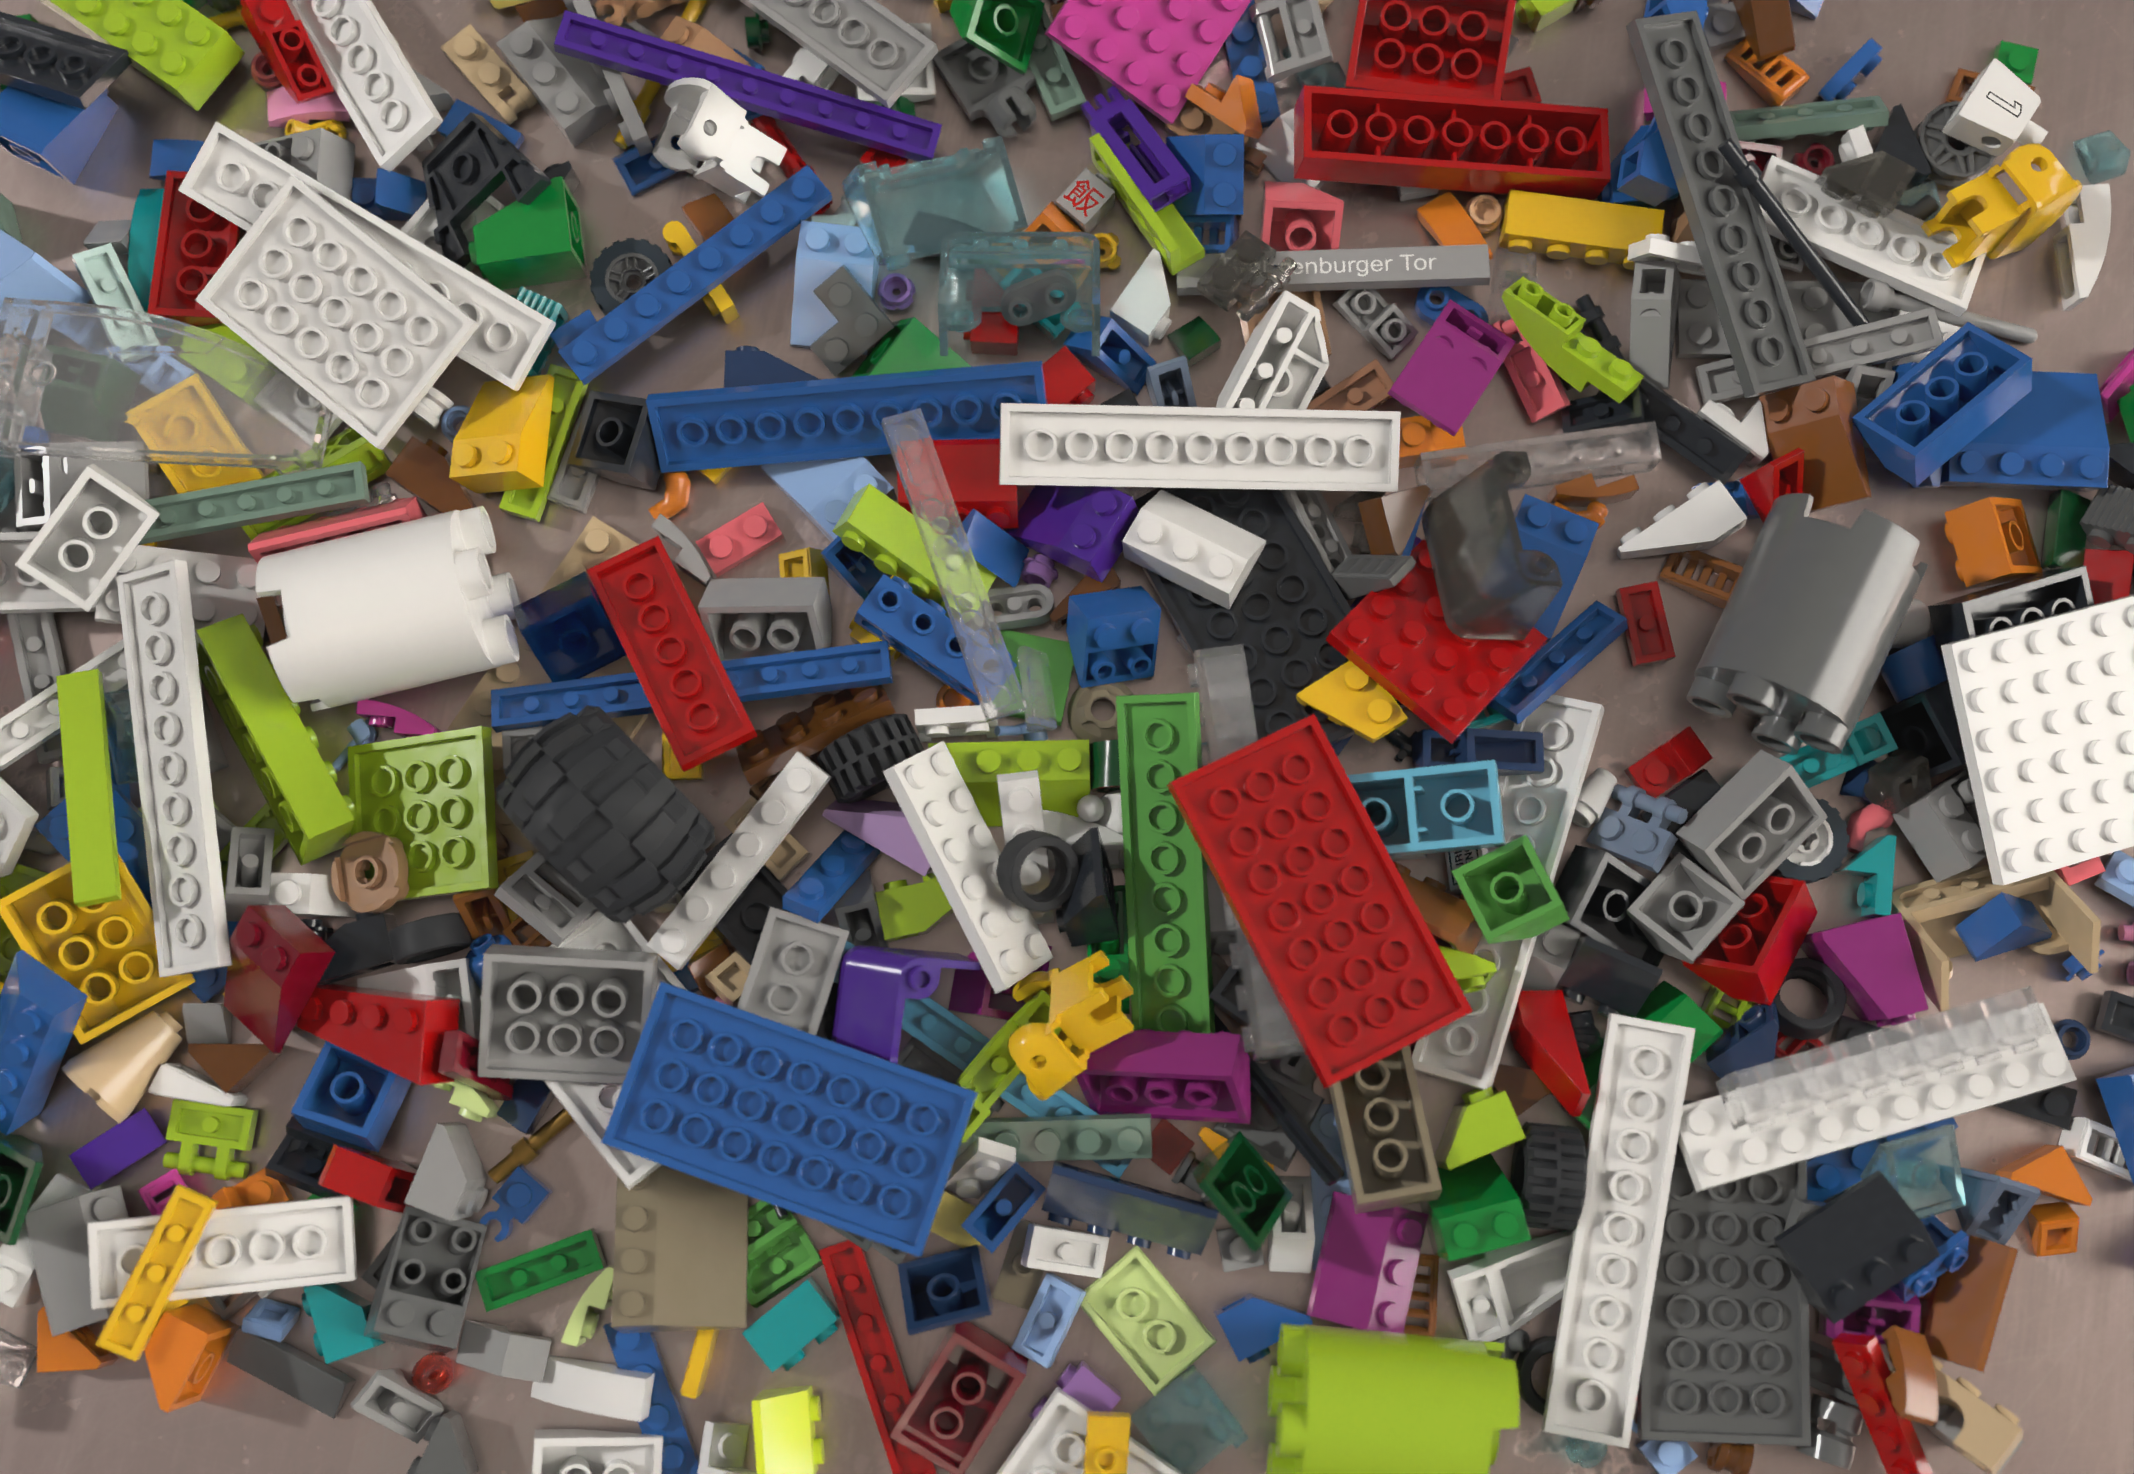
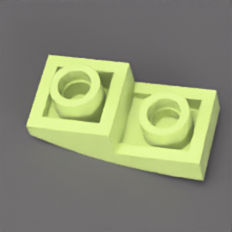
M455 1079L454 1082L430 1084L448 1092H451L454 1086L455 1089L449 1103L460 1107L458 1114L477 1122H481L483 1117H497L496 1113L499 1108L493 1099L488 1098L487 1093Z
M614 1264L608 1266L587 1288L569 1319L561 1343L577 1347L585 1343L587 1338L593 1337L599 1321V1314L594 1313L595 1307L605 1310L612 1306Z

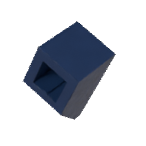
M1772 1002L1771 1005L1763 1004L1760 1007H1751L1742 1015L1738 1022L1727 1029L1721 1028L1724 1033L1706 1049V1064L1732 1091L1762 1083L1772 1076L1779 1028L1776 1004Z

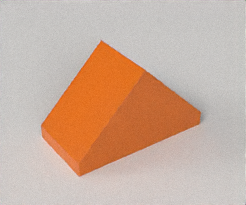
M2045 1144L1995 1172L1997 1176L2040 1188L2042 1195L2073 1205L2091 1206L2092 1197L2062 1145Z
M45 1306L38 1311L37 1373L94 1370L113 1365L119 1358L113 1352L95 1345L98 1337L87 1326L52 1337Z

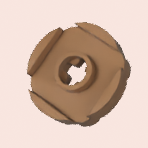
M370 831L359 832L346 839L342 846L346 847L342 851L341 857L334 858L331 868L332 886L341 902H347L352 907L351 909L356 912L379 913L389 909L396 901H400L407 896L409 891V883L407 881L409 868L404 846L400 839L390 837L384 833ZM370 862H372L375 869L373 879L365 877V871L370 869Z

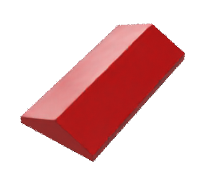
M167 170L147 315L150 318L192 327L223 323L195 299L238 245L241 227L178 191L188 173L187 171Z

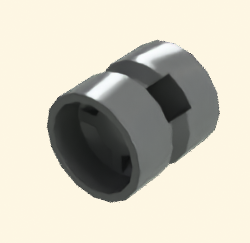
M1812 1393L1810 1400L1811 1446H1797L1796 1450L1832 1465L1850 1470L1857 1449L1852 1442V1438L1861 1435L1865 1421L1859 1409ZM1831 1421L1836 1422V1434L1827 1432Z

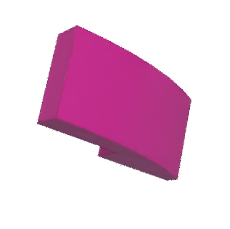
M368 699L357 702L356 714L368 719L369 726L393 728L395 722L394 733L403 738L442 732L426 720L400 707Z

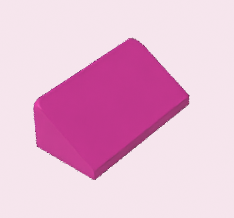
M2134 348L2129 351L2099 388L2106 423H2110L2120 412L2117 400L2130 393L2129 387L2134 384Z

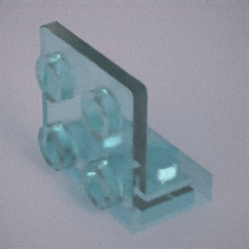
M1194 1364L1131 1414V1420L1159 1457L1184 1474H1195L1230 1444L1238 1448L1249 1438L1245 1429Z

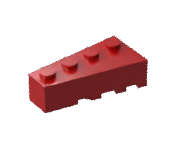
M337 984L317 985L297 1021L298 1028L418 1085L454 1082L453 1078L439 1073V1053L443 1046L445 1031L458 1030L460 999Z

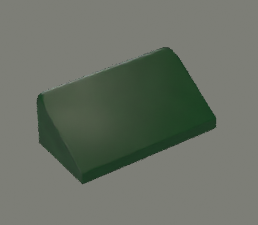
M2059 489L2050 494L2041 562L2042 570L2083 566L2087 535L2080 525V521L2087 511L2091 500L2064 489Z

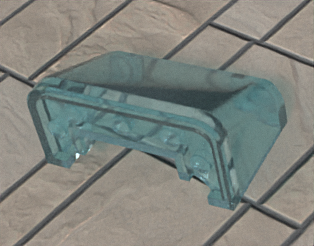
M1002 136L984 139L982 141V150L977 148L968 151V148H962L955 155L892 168L889 167V164H884L877 168L876 161L857 165L841 183L845 200L878 265H887V269L892 271L910 265V260L990 242H994L995 247L1012 244L1017 240L1016 235L1025 230L1028 224Z

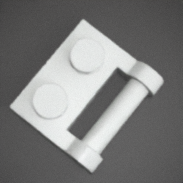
M995 704L914 709L915 726L921 743L932 742V738L987 734V738H999L994 732L995 727L998 726Z

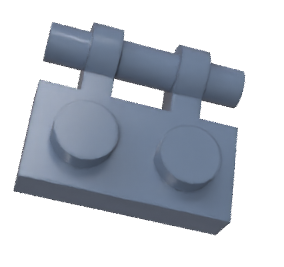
M1617 784L1614 786L1611 796L1613 799L1622 802L1620 810L1617 812L1605 807L1599 822L1593 827L1586 842L1592 848L1606 851L1612 856L1658 874L1677 841L1674 834L1667 831V828L1671 821L1683 824L1687 819L1688 811L1677 806L1676 802L1663 796L1657 799L1647 795L1644 789L1637 786L1625 787ZM1641 810L1652 813L1648 823L1636 819Z

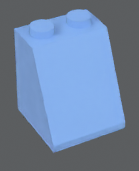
M0 229V348L2 346L16 356L89 302L91 298L84 288L39 254Z

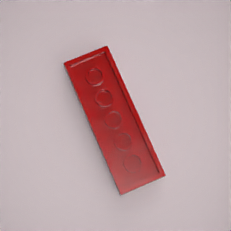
M659 536L586 570L683 772L758 736Z

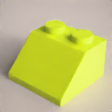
M812 1385L762 1390L752 1400L757 1474H816L818 1464H824L823 1438H816L815 1421H821L819 1395L813 1396Z

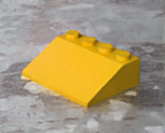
M119 853L118 863L122 900L80 908L76 906L73 898L71 862L0 899V915L20 948L88 996L73 1032L81 1045L196 982L192 973L160 977L153 910Z

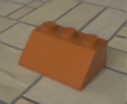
M1393 861L1437 945L1473 954L1483 933L1463 893L1458 898L1445 892L1447 887L1435 879L1425 877L1423 881L1409 876L1411 873L1410 869Z
M1951 1230L1954 1234L1958 1232L1956 1230ZM1967 1234L1969 1236L1968 1258L1965 1263L1954 1272L1949 1270L1944 1272L1937 1278L1934 1287L1927 1294L1919 1297L1921 1305L1919 1333L1925 1336L1932 1356L1984 1373L2018 1249Z

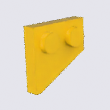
M1350 660L1296 694L1297 701L1303 706L1309 705L1327 715L1329 720L1342 727L1346 726L1353 729L1356 735L1371 743H1375L1405 724L1408 719L1394 697Z

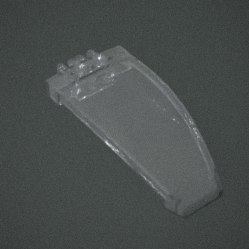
M4 298L0 310V457L19 458L20 454L125 462L275 469L280 475L322 468L333 412L257 350L211 331L141 311L88 303Z

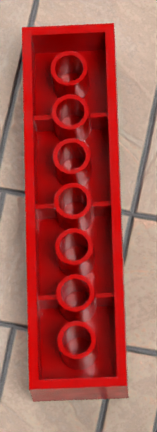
M1303 85L1294 106V179L1508 194L1510 189L1596 200L1611 180L1608 108Z

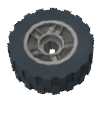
M626 238L627 240L620 242L618 240L613 242L612 246L605 247L601 251L602 254L595 258L593 262L594 267L590 271L589 276L591 280L590 290L605 316L672 266L666 253L662 252L659 246L656 244L652 245L645 239L635 240L634 238ZM636 279L637 282H641V285L637 289H630L632 285L631 280Z

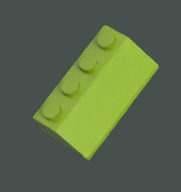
M1089 739L945 743L987 827H1003L997 775L1038 770L1042 810L1079 817L1077 803L1082 797L1090 795ZM928 743V748L938 743Z

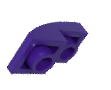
M146 1108L82 1146L70 1154L69 1158L89 1189L92 1190L160 1148L167 1141Z

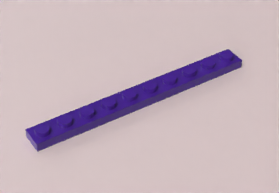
M567 10L564 12L554 41L555 52L667 86L682 78L695 77L705 79L715 84L743 109L928 165L932 164L942 129V124Z

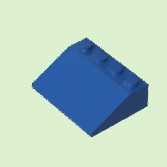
M2032 371V391L1943 464L1940 486L2033 490L2064 489L2082 492L2108 488L2110 447L2097 374Z

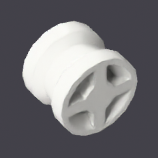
M431 387L412 414L436 429L441 423L440 416L442 413L449 410L454 403L443 393Z

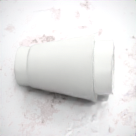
M1597 768L1583 782L1571 822L1583 828H1589L1592 823L1599 822L1617 783V779L1612 773L1603 768Z

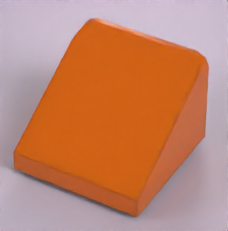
M2066 1202L2033 1205L2027 1213L2035 1256L2042 1257L2076 1253L2080 1218Z

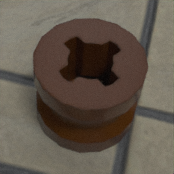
M1709 1442L1707 1450L1708 1469L1716 1472L1724 1469L1730 1471L1731 1474H1748L1754 1458V1444Z

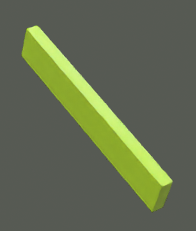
M98 669L56 676L73 898L74 904L80 908L122 900L103 675Z

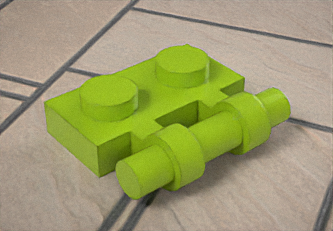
M173 1099L165 1140L181 1142L179 1153L166 1152L163 1158V1167L169 1169L176 1168L182 1175L193 1176L197 1172L212 1174L214 1179L229 1181L231 1177L246 1179L249 1173V1163L235 1161L234 1153L235 1149L243 1151L252 1150L259 1110ZM199 1144L217 1147L216 1158L199 1156Z

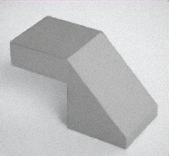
M465 1320L456 1363L501 1377L542 1383L551 1339L509 1332L507 1326Z

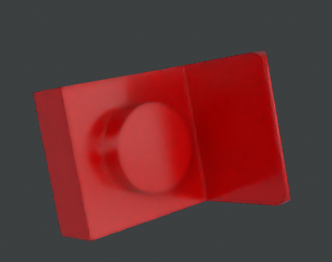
M1688 726L1624 771L1635 786L1644 789L1647 795L1656 798L1682 779L1695 773L1713 757L1693 729Z

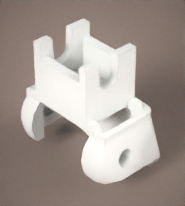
M690 77L671 83L664 99L666 104L672 109L652 151L656 159L668 169L676 172L687 171L693 174L692 177L706 181L742 204L746 203L751 191L764 197L770 184L756 174L760 173L765 161L776 167L779 166L787 148L748 124L749 121L745 119L747 111L712 82ZM673 136L679 138L677 144L681 148L680 150L672 147L671 138ZM699 161H704L701 168L696 167Z

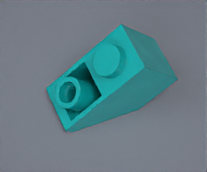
M335 1283L303 1286V1308L309 1317L312 1316L316 1333L313 1336L315 1349L319 1356H324L326 1364L386 1343L384 1340L363 1336L372 1305L371 1301Z

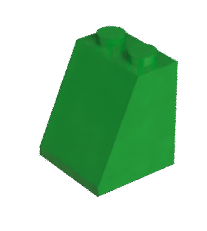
M562 176L550 179L552 183L530 205L516 200L473 226L474 241L469 242V253L473 265L479 266L483 279H488L492 285L500 290L520 288V286L528 287L588 278L579 206Z
M915 317L894 321L893 324L895 326L877 342L851 377L972 366Z
M1491 1153L1451 1170L1437 1167L1442 1188L1438 1200L1420 1203L1422 1213L1428 1214L1426 1228L1434 1255L1450 1262L1531 1240L1520 1198Z

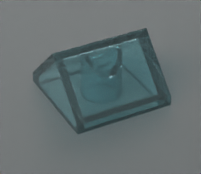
M1947 1124L1879 1144L1860 1176L1864 1180L1877 1170L1883 1173L1920 1220L1967 1206L1954 1125Z

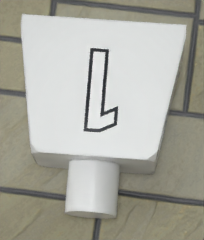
M1996 58L1976 77L1942 129L1943 133L1993 156H2001L2015 141L2021 145L2030 143L2041 144L2048 131L2030 120L2041 103L2040 97Z

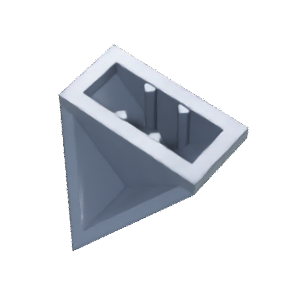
M1937 1162L1961 1227L1966 1234L2006 1245L2041 1195L2040 1188L2001 1176Z

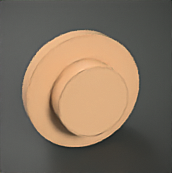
M1489 195L1475 196L1469 200L1465 207V211L1480 233L1494 231L1499 226L1503 217L1500 203Z

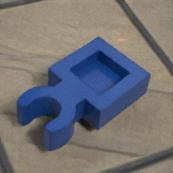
M518 1166L492 1197L500 1207L496 1211L486 1213L479 1223L488 1226L493 1219L498 1220L501 1223V1231L494 1240L501 1242L510 1236L513 1230L514 1219L521 1224H526L553 1191L525 1167Z

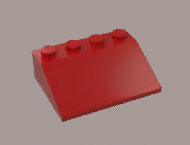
M1359 0L1345 88L1500 100L1516 0Z

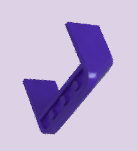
M864 945L850 948L842 957L840 964L831 1041L897 1064L905 999H924L932 995L938 987L941 968L980 971V962L959 953Z

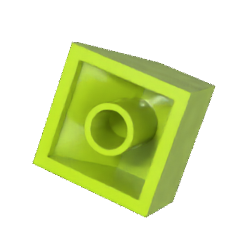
M1490 1086L1482 1090L1475 1088L1461 1095L1464 1102L1453 1106L1435 1152L1436 1166L1451 1170L1526 1138L1506 1091H1494Z

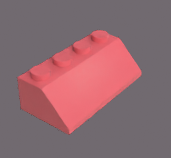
M416 496L399 498L385 504L361 507L351 512L334 516H323L313 521L291 526L285 525L274 530L262 532L248 543V552L258 564L264 556L428 516Z

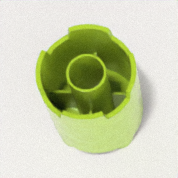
M1282 1323L1278 1339L1277 1365L1271 1366L1268 1384V1417H1277L1276 1443L1270 1442L1266 1474H1489L1490 1466H1493L1497 1459L1500 1430L1519 1428V1388L1515 1360L1500 1358L1502 1353L1505 1352V1343L1310 1324L1294 1325Z

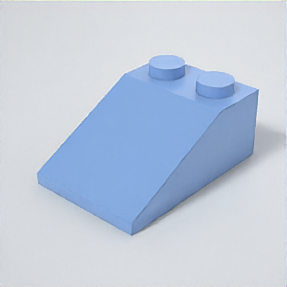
M801 220L795 263L791 347L811 349L810 345L838 322L813 291L841 266L845 265L875 301L882 250L878 229ZM868 349L861 355H867Z
M863 456L765 464L761 466V469L831 542L838 537L832 530L853 495L869 483L893 501L897 500L894 487Z

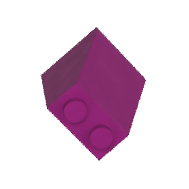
M1901 913L1867 919L1806 935L1800 948L1808 958L1823 962L1842 980L1847 995L1846 1004L1860 1021L1875 1020L1877 1027L1896 1026L1917 1021L1915 1013L1929 1010Z

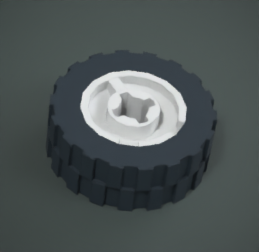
M1816 799L1828 818L1806 839L1805 846L1800 845L1770 876L1803 880L1806 884L1826 879L1832 875L1833 871L1838 870L1842 865L1843 858L1847 857V843L1850 842L1846 831L1847 824L1845 820L1841 819L1840 812L1836 808H1832L1828 801Z

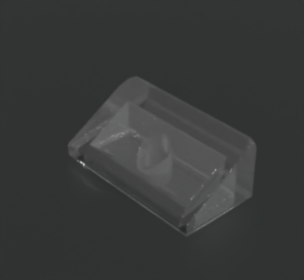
M1019 646V649H1017V662L1026 731H1029V733L1054 731L1057 729L1048 656L1042 651L1027 646Z

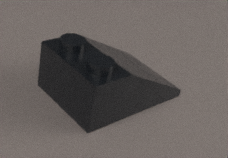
M1575 845L1554 887L1570 920L1562 923V925L1581 932L1579 938L1590 937L1656 967L1659 966L1664 956V953L1654 948L1626 913L1627 909L1652 882L1606 851Z

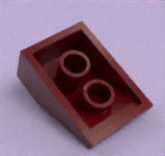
M248 905L229 940L232 965L227 966L224 1006L273 1053H280L335 951L285 905Z
M968 1321L952 1325L936 1350L889 1436L951 1474H965L1026 1377L1029 1358L1014 1351L1008 1345Z

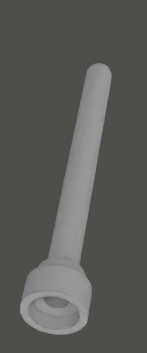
M1868 279L1864 283L1859 295L1858 303L1860 309L1875 313L1881 310L1886 311L1889 308L1911 313L1934 307L1937 319L1942 322L1961 327L1969 322L1989 334L2027 344L2035 342L2038 337L2037 331L2033 328L1965 311L1958 317L1917 298L1894 293V289L1889 287L1887 283L1876 279Z

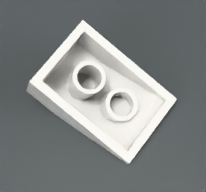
M535 1429L532 1474H661L663 1435L585 1429Z

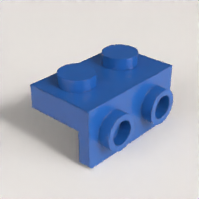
M1931 1212L1920 1220L1923 1222L1940 1255L1889 1288L1904 1303L1915 1295L1921 1297L1927 1294L1934 1287L1939 1276L1947 1270L1950 1272L1956 1271L1968 1258L1969 1236L1963 1230L1954 1234Z

